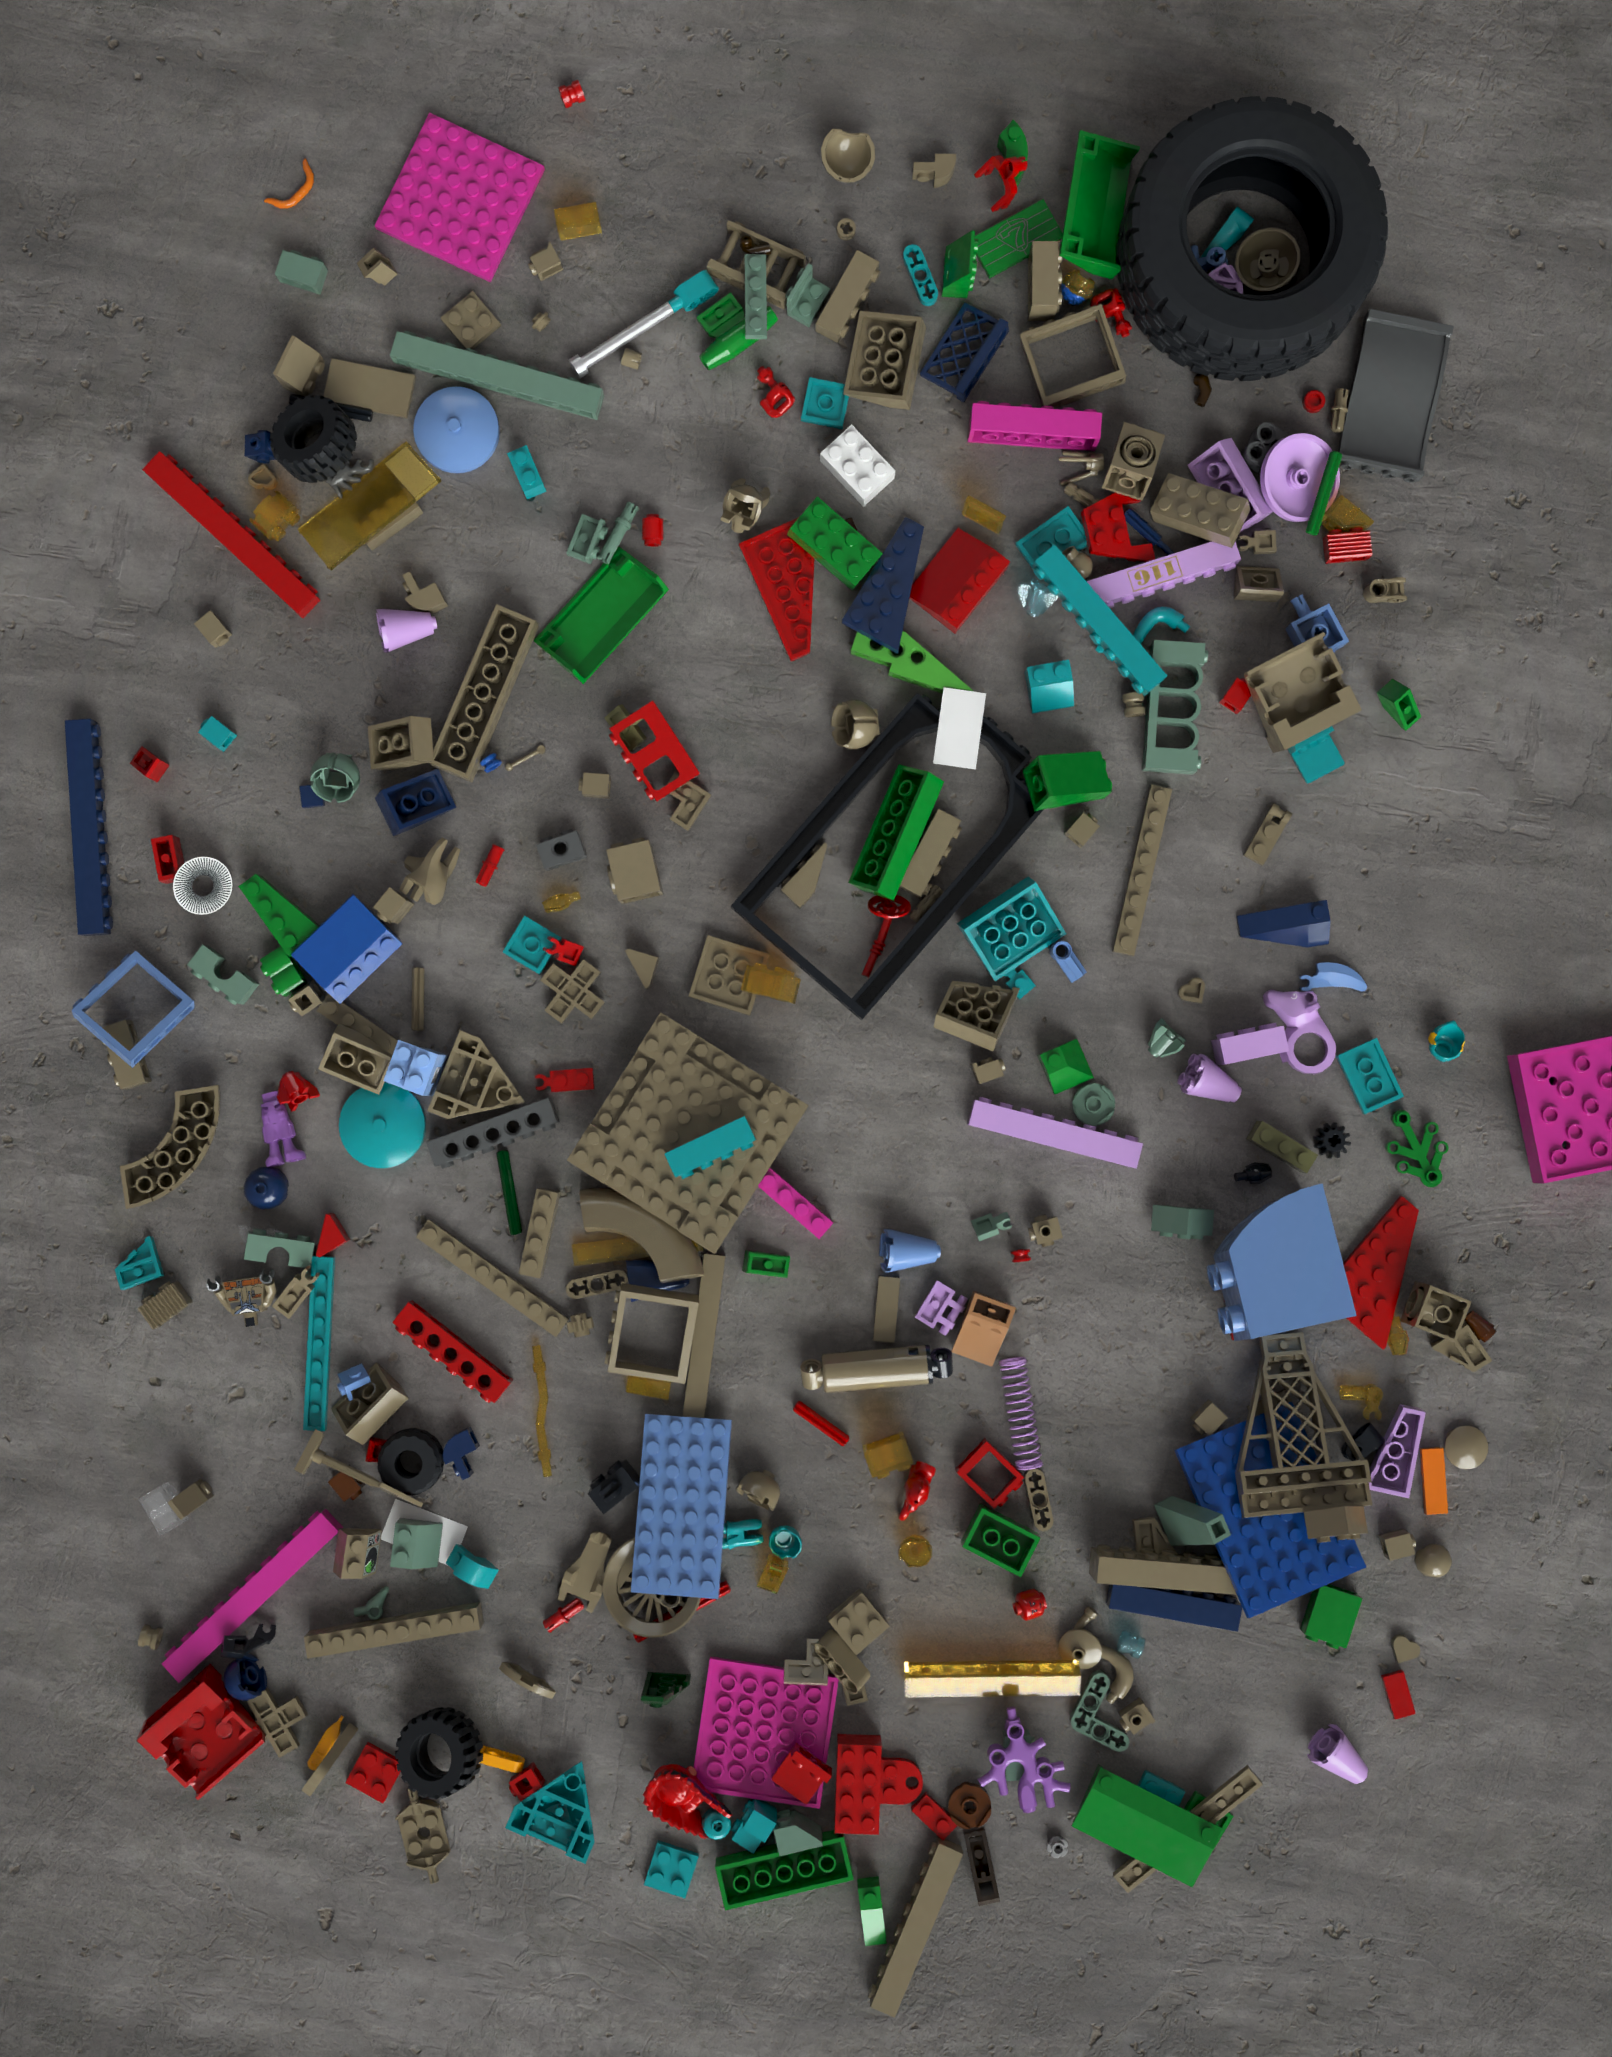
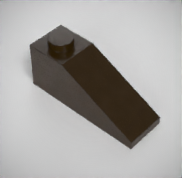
M985 1829L965 1833L964 1838L978 1905L982 1906L1000 1902Z

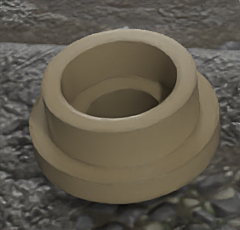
M539 312L532 320L534 323L532 328L541 332L551 321L548 317L549 314L547 312L544 314Z

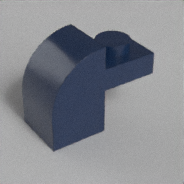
M471 1426L456 1433L446 1443L443 1450L444 1463L447 1464L453 1461V1470L462 1480L469 1478L474 1473L465 1455L480 1446Z

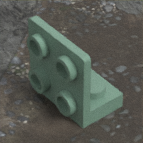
M808 263L806 268L802 267L796 278L798 280L794 287L791 286L788 289L785 298H787V315L810 327L829 296L831 288L813 278V265Z

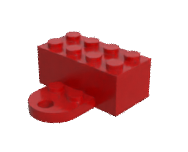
M837 1734L835 1833L879 1835L880 1804H908L914 1801L921 1793L923 1778L919 1767L913 1761L906 1758L881 1757V1735ZM908 1777H916L918 1779L917 1785L913 1787L906 1784Z

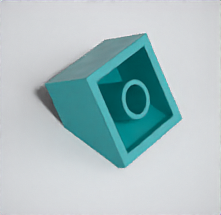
M1069 660L1026 668L1024 674L1032 714L1074 707L1073 677Z

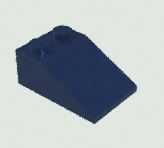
M438 769L383 789L375 797L393 836L411 830L456 808Z

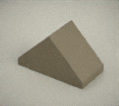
M632 949L625 950L645 989L651 988L659 958Z

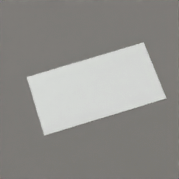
M943 688L934 764L976 770L986 693Z
M395 1499L382 1532L381 1540L393 1544L395 1523L400 1518L443 1523L439 1562L446 1564L455 1545H461L468 1526Z

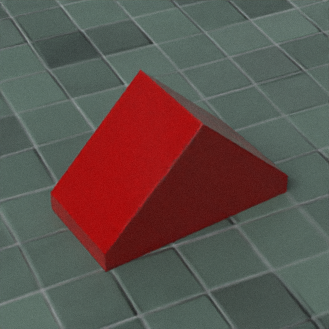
M141 746L130 762L144 776L157 783L170 766L143 746Z
M334 1213L325 1215L316 1257L325 1256L350 1240Z

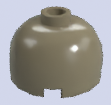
M767 1470L747 1473L736 1487V1491L741 1496L746 1493L747 1497H749L748 1501L766 1510L770 1508L774 1511L780 1498V1487L774 1480L775 1475Z

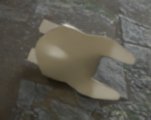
M744 478L734 481L724 497L721 521L725 523L732 521L731 529L736 533H743L744 530L749 531L759 519L761 510L769 502L770 489L768 487H764L759 492L755 487L745 484L746 479Z
M441 838L430 849L426 857L407 856L404 864L405 868L411 873L405 877L399 891L407 895L415 883L417 885L412 891L411 899L418 902L424 892L426 902L433 905L440 903L446 890L447 880L456 866L460 849L454 847L448 857L441 862V855L447 844V840Z

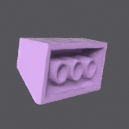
M1232 438L1218 441L1188 464L1198 483L1248 499L1250 512L1240 533L1257 524L1273 512L1266 503L1258 482Z

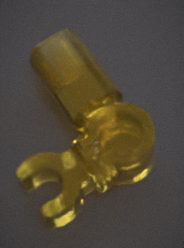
M1368 1384L1365 1388L1359 1385L1339 1386V1397L1341 1400H1364L1365 1398L1367 1407L1363 1411V1416L1366 1420H1369V1414L1373 1411L1375 1412V1418L1377 1420L1381 1419L1382 1414L1378 1406L1381 1405L1383 1391L1375 1384Z

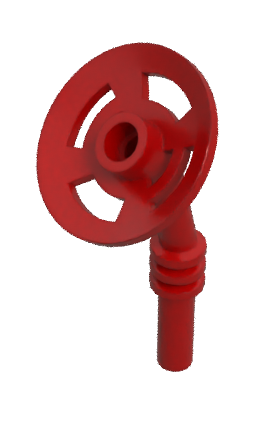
M876 895L868 901L869 911L884 919L877 940H874V944L871 946L873 949L869 950L871 953L861 974L864 977H870L878 957L882 955L881 952L884 950L882 947L886 946L884 943L892 919L903 917L911 910L910 902L902 896L896 895L893 901Z

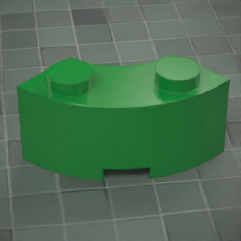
M1012 120L999 135L997 148L1001 151L1004 159L1013 156L1017 158L1023 156L1026 158L1024 161H1027L1028 145L1026 137L1020 126ZM1020 171L1014 178L1017 187L1023 178L1024 171Z

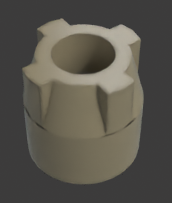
M625 348L621 365L638 370L642 353Z

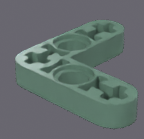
M1096 1670L1091 1673L1070 1715V1723L1073 1729L1115 1751L1122 1752L1129 1746V1738L1126 1732L1095 1716L1110 1685L1107 1674L1104 1671ZM1102 1676L1105 1683L1098 1685L1097 1691L1100 1693L1098 1695L1093 1691L1097 1685L1095 1678L1100 1679ZM1092 1695L1096 1698L1093 1706H1086L1084 1704L1086 1696ZM1080 1707H1082L1085 1710V1713L1083 1715L1085 1723H1080L1079 1725H1077L1075 1718H1080L1082 1716L1083 1712L1082 1709H1080ZM1097 1725L1105 1727V1733L1101 1736H1097L1093 1732ZM1110 1730H1112V1736L1116 1738H1119L1121 1735L1124 1742H1119L1118 1745H1116L1115 1740L1109 1737Z

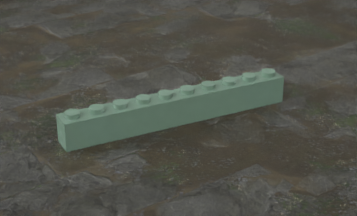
M404 331V333L396 332L390 353L393 362L399 365L598 420L604 399L603 389L597 384H583L573 377L565 379L555 372H541L534 366H519L517 362L512 360L501 361L494 355H480L477 351L470 348L462 350L452 343H437L431 337L423 339L416 337V334L409 331Z

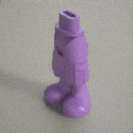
M278 1091L262 1094V1133L264 1143L269 1144L270 1148L269 1157L265 1161L266 1167H276L285 1164V1162H296L306 1159L305 1152L296 1149L292 1142V1138L296 1135L294 1124L289 1118L285 1105L280 1104L277 1099ZM280 1140L283 1142L284 1157L280 1152L278 1144Z

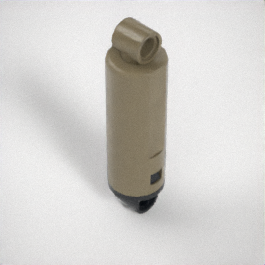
M929 1344L824 1353L821 1356L822 1364L819 1360L808 1359L803 1361L800 1366L803 1387L808 1390H815L824 1383V1391L826 1393L933 1384V1376L948 1378L953 1373L952 1352L947 1348H936L930 1352Z

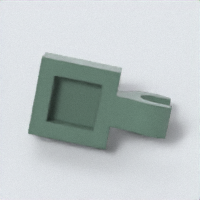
M1007 1212L994 1218L990 1213L971 1220L979 1241L998 1235V1229L1007 1230L1012 1227Z

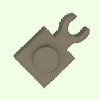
M1276 530L1254 531L1252 533L1253 538L1247 535H1242L1238 538V541L1244 540L1247 544L1246 546H1240L1238 548L1239 551L1253 548L1254 554H1274L1277 552Z

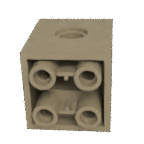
M1124 422L1115 443L1102 488L1143 501L1153 478L1165 435L1155 430H1148L1136 424Z
M637 838L632 840V844L616 843L610 845L611 849L606 850L610 864L607 866L613 894H617L618 901L621 904L663 895L652 844L649 840Z
M1415 1281L1400 1321L1456 1343L1471 1301L1431 1285Z

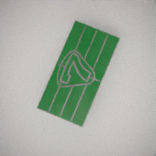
M1044 199L976 235L974 239H978L976 256L990 279L1028 258L1032 241H1059L1062 239L1063 233Z

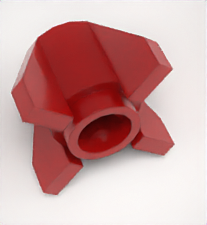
M289 1071L282 1076L279 1082L277 1099L280 1104L288 1103L291 1112L295 1111L298 1104L306 1101L308 1098L320 1096L318 1089L304 1079L299 1072Z

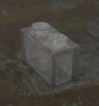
M168 1482L139 1498L160 1536L189 1519L186 1516L180 1520L167 1503L177 1496L176 1489L169 1485Z

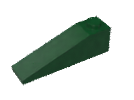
M648 1672L641 1694V1701L654 1708L667 1705L690 1685L691 1674Z

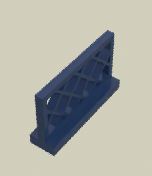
M964 303L920 372V376L957 396L958 400L965 402L1008 334V322L1001 318L997 320L977 308ZM966 311L974 314V321L963 323L962 317ZM989 322L994 325L990 331L981 333L979 324ZM977 325L979 334L967 337L965 328ZM962 329L964 338L952 341L951 335L953 331ZM980 339L982 344L980 348L970 351L968 342ZM966 343L968 352L955 355L953 346ZM951 347L953 356L941 359V350ZM969 357L970 364L959 369L957 360ZM955 361L957 370L944 373L942 364ZM940 365L942 374L933 376L928 373L931 367ZM958 374L959 381L955 387L947 384L946 377Z

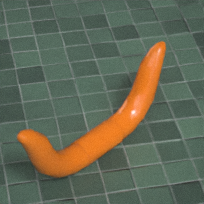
M306 158L303 160V170L306 175V181L303 186L288 200L282 201L276 198H266L264 200L265 203L280 209H288L299 203L309 193L314 183V174Z

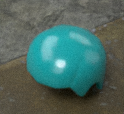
M787 1525L779 1526L772 1530L769 1535V1547L772 1553L781 1559L787 1557L794 1559L801 1552L802 1539L794 1527Z

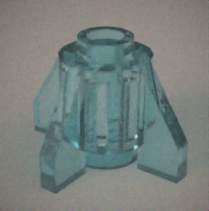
M1032 578L1031 586L1026 583H1019L1017 592L1023 609L1030 616L1038 617L1040 614H1044L1058 598L1057 595L1054 596L1048 590L1046 585L1039 583L1036 578Z

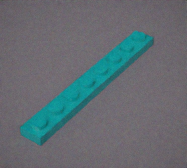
M312 1256L311 1276H315L317 1272L320 1273V1276L312 1283L315 1287L310 1292L303 1420V1430L314 1431L315 1429L318 1431L327 1430L335 1257Z

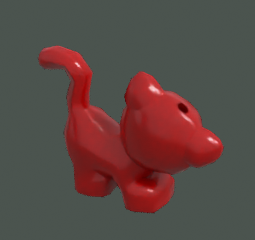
M921 1461L911 1465L909 1476L904 1485L906 1498L903 1508L898 1514L900 1521L907 1519L910 1513L916 1511L928 1499L930 1483L936 1472L935 1467Z

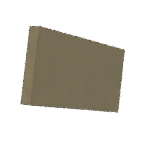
M331 358L324 397L330 398L336 403L408 418L416 376Z

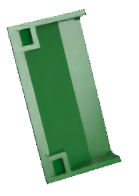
M1080 130L1078 132L1059 256L1093 275L1113 279L1121 270L1120 265L1115 264L1116 247L1119 239L1118 232L1123 217L1131 161L1140 151V146Z
M618 547L610 564H602L536 637L534 642L567 672L584 684L669 589L657 574L625 550Z
M1099 1764L1071 1825L1190 1887H1193L1222 1830L1217 1823L1213 1824L1104 1769Z

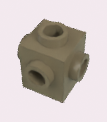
M1044 1214L1034 1217L1035 1221L1030 1222L1031 1228H1028V1233L1031 1241L1035 1240L1037 1245L1041 1244L1042 1247L1054 1244V1240L1063 1238L1057 1216L1047 1218V1215ZM1046 1227V1233L1042 1234V1229Z

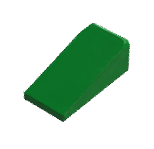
M745 1250L742 1271L751 1274L787 1278L790 1256Z

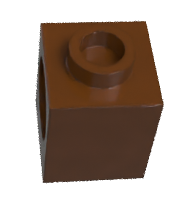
M339 1472L328 1481L344 1502L349 1498L352 1501L363 1493L361 1488L366 1485L342 1472Z

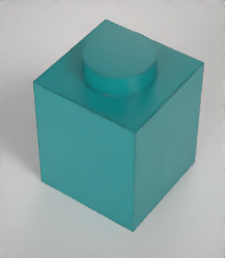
M213 716L202 722L201 729L198 732L223 752L237 736Z

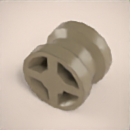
M145 1624L139 1635L138 1646H150L151 1649L157 1650L162 1640L163 1628L153 1629L150 1625Z

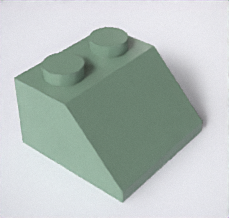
M400 1518L395 1523L390 1567L405 1569L438 1567L443 1523Z
M785 1809L777 1813L774 1835L779 1856L823 1846L822 1827L796 1810L790 1811Z

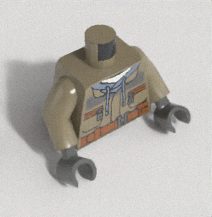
M262 1269L260 1276L222 1282V1285L220 1284L221 1278L215 1276V1283H212L208 1278L206 1284L207 1289L213 1291L220 1303L227 1311L231 1312L232 1316L244 1315L245 1327L258 1325L257 1312L266 1311L277 1293L273 1279L275 1271L272 1269L269 1275L265 1274L264 1269Z

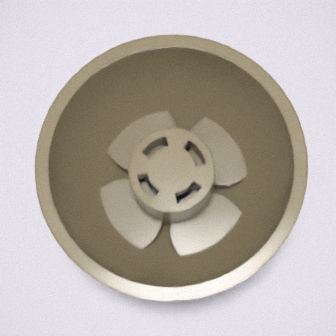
M1278 228L1258 230L1249 235L1240 245L1235 258L1236 272L1242 283L1249 289L1259 293L1276 292L1287 286L1295 277L1300 265V249L1294 237L1284 230Z

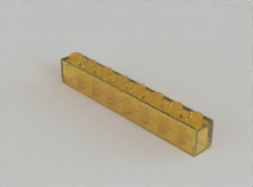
M1079 1661L904 1662L905 1698L1080 1695L1081 1673Z

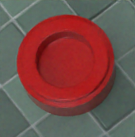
M1318 390L1309 391L1302 401L1304 409L1309 413L1319 412L1325 405L1324 394Z

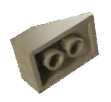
M338 1024L318 1069L379 1095L384 1085L383 1080L392 1054L360 1032Z

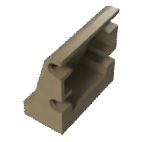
M1324 632L1244 673L1246 683L1268 737L1266 739L1273 753L1284 751L1362 710L1350 685L1347 686L1342 680L1341 674L1344 672L1332 648L1329 649L1325 645L1323 637L1326 635Z

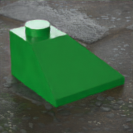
M1077 1038L1037 1055L1054 1095L1094 1078Z

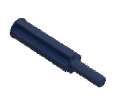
M1129 508L1124 513L1125 520L1149 543H1152L1153 546L1157 545L1167 555L1175 553L1161 540L1162 536L1132 508Z

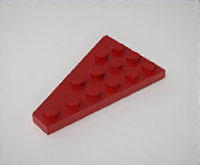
M798 518L739 543L740 550L791 662L810 654L815 558L787 535L789 529Z
M1399 1196L1343 1262L1357 1315L1346 1319L1383 1350L1387 1345L1419 1212L1403 1196Z

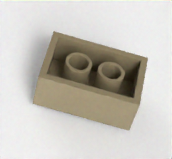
M1032 241L1028 256V321H1048L1054 319L1055 314L1059 313V305L1062 304V292H1059V285L1062 283V271H1059V265L1062 262V257L1059 256L1058 241Z
M409 716L368 726L371 769L392 771L434 761L431 718Z

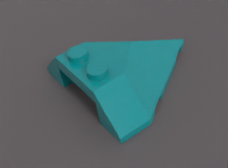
M579 1762L515 1805L505 1828L524 1837L526 1834L566 1851V1856L586 1864L595 1840L583 1762Z

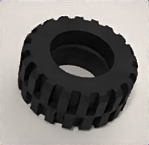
M310 395L305 396V399L299 398L295 400L293 405L289 404L285 407L286 410L278 415L277 423L274 422L273 432L270 435L271 451L275 459L299 481L317 483V480L320 482L326 481L328 477L336 476L340 469L343 470L346 467V462L350 461L353 457L352 451H355V441H357L355 425L347 414L330 398ZM322 431L319 438L312 445L305 448L309 439Z
M438 1707L424 1712L411 1719L407 1726L401 1730V1737L397 1738L396 1747H398V1750L395 1751V1759H398L399 1763L396 1765L398 1771L401 1770L403 1782H408V1788L413 1792L418 1791V1795L425 1798L428 1796L429 1799L446 1798L465 1788L466 1785L475 1779V1775L479 1773L481 1765L478 1763L483 1761V1753H480V1749L483 1748L482 1740L479 1741L478 1735L480 1733L478 1728L474 1729L472 1726L474 1722L470 1718H464L465 1714L460 1710L455 1712L454 1708L447 1707L444 1709L443 1707ZM431 1733L443 1738L450 1748L451 1765L448 1772L438 1769L429 1758L427 1744Z

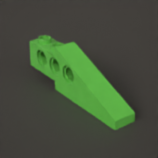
M904 631L902 632L899 646L902 654L899 656L892 655L890 649L883 645L879 649L872 648L870 646V643L873 641L872 639L859 632L856 634L851 654L890 667L888 676L943 694L944 687L973 691ZM919 654L922 657V661L915 663L911 660V656Z

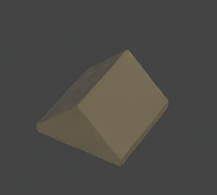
M1236 566L1234 600L1277 602L1283 596L1284 589L1279 569Z

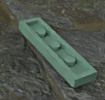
M745 254V339H767L766 254Z

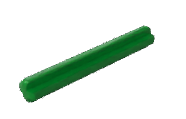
M1332 451L1329 454L1306 528L1307 534L1314 536L1319 533L1342 459V453Z

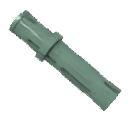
M627 502L620 517L616 518V524L600 554L597 556L599 560L603 559L601 562L610 564L626 531L630 530L631 522L639 510L638 506L633 507L635 504Z

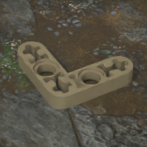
M352 1723L348 1724L301 1791L308 1796L312 1795L358 1731L356 1726Z

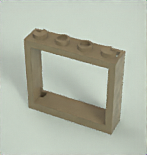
M1102 304L1092 307L1089 305L1083 309L1084 311L1078 313H1067L1062 319L1056 321L1054 319L1048 320L1043 323V326L1037 328L1029 327L1027 331L1020 334V344L1042 406H1052L1055 409L1126 382V374ZM1097 320L1114 372L1046 396L1029 344Z
M622 1283L621 1291L616 1290L614 1303H618V1310H613L611 1323L615 1324V1329L610 1331L608 1344H612L611 1351L606 1352L605 1364H609L608 1372L685 1384L699 1295ZM626 1298L689 1307L678 1370L616 1361Z

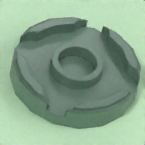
M1097 1083L1086 1084L1080 1087L1074 1094L1072 1110L1076 1118L1083 1124L1091 1126L1102 1125L1114 1114L1115 1098L1112 1092L1104 1085Z

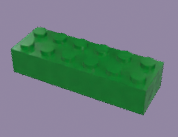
M898 764L848 883L864 892L894 901L944 784L943 780L928 771Z
M835 1830L822 1832L823 1846L779 1856L776 1843L759 1847L754 1854L746 1850L717 1857L715 1869L725 1911L854 1880L845 1834L835 1833Z

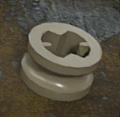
M849 218L841 219L837 225L838 237L842 240L852 239L856 231L855 223ZM845 225H848L849 230H852V232L848 231V234H844L841 227L844 228Z

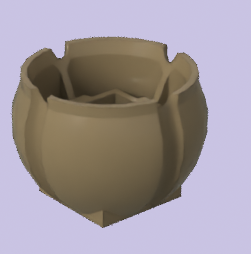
M848 700L837 704L834 708L831 726L835 727V730L832 731V736L838 746L848 749H859L867 746L875 736L880 735L877 709H873L867 703L860 700Z

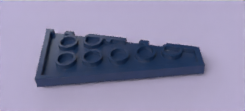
M907 517L904 518L842 619V624L897 654L924 526Z

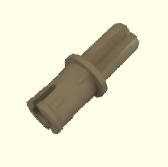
M1344 388L1335 390L1334 405L1331 408L1332 420L1330 427L1334 433L1343 431L1345 414L1348 412L1346 406L1349 390L1345 389L1343 393Z

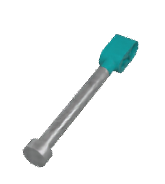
M707 270L699 272L674 290V298L582 357L577 354L570 358L568 361L578 378L581 379L589 373V367L681 308L688 312L713 297L719 291V288Z

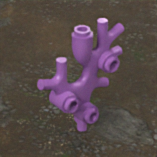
M1008 1707L1005 1731L1010 1738V1744L1005 1749L1000 1744L989 1746L987 1755L992 1767L978 1781L982 1787L991 1781H996L1000 1795H1007L1008 1788L1005 1769L1010 1763L1019 1762L1024 1767V1773L1018 1784V1800L1023 1812L1031 1813L1036 1810L1037 1801L1034 1790L1036 1782H1041L1043 1785L1046 1807H1055L1053 1792L1058 1790L1069 1793L1070 1783L1057 1781L1052 1777L1054 1772L1065 1770L1063 1761L1051 1763L1046 1757L1036 1759L1037 1751L1044 1747L1046 1743L1042 1737L1031 1744L1027 1743L1023 1737L1024 1728L1020 1722V1717L1016 1715L1015 1707ZM1012 1726H1017L1016 1729H1011Z

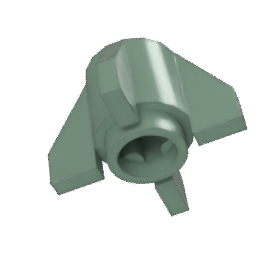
M1161 1018L1155 1024L1152 1036L1147 1043L1149 1046L1148 1051L1156 1058L1158 1056L1164 1058L1179 1052L1185 1046L1183 1043L1186 1039L1177 1034Z

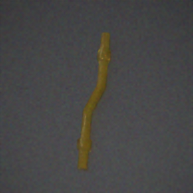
M541 1345L532 1346L534 1364L532 1365L534 1373L536 1372L540 1397L536 1418L539 1451L537 1452L538 1459L541 1460L543 1477L552 1476L550 1458L552 1457L551 1451L548 1449L544 1425L548 1403L545 1378L546 1363L543 1362Z

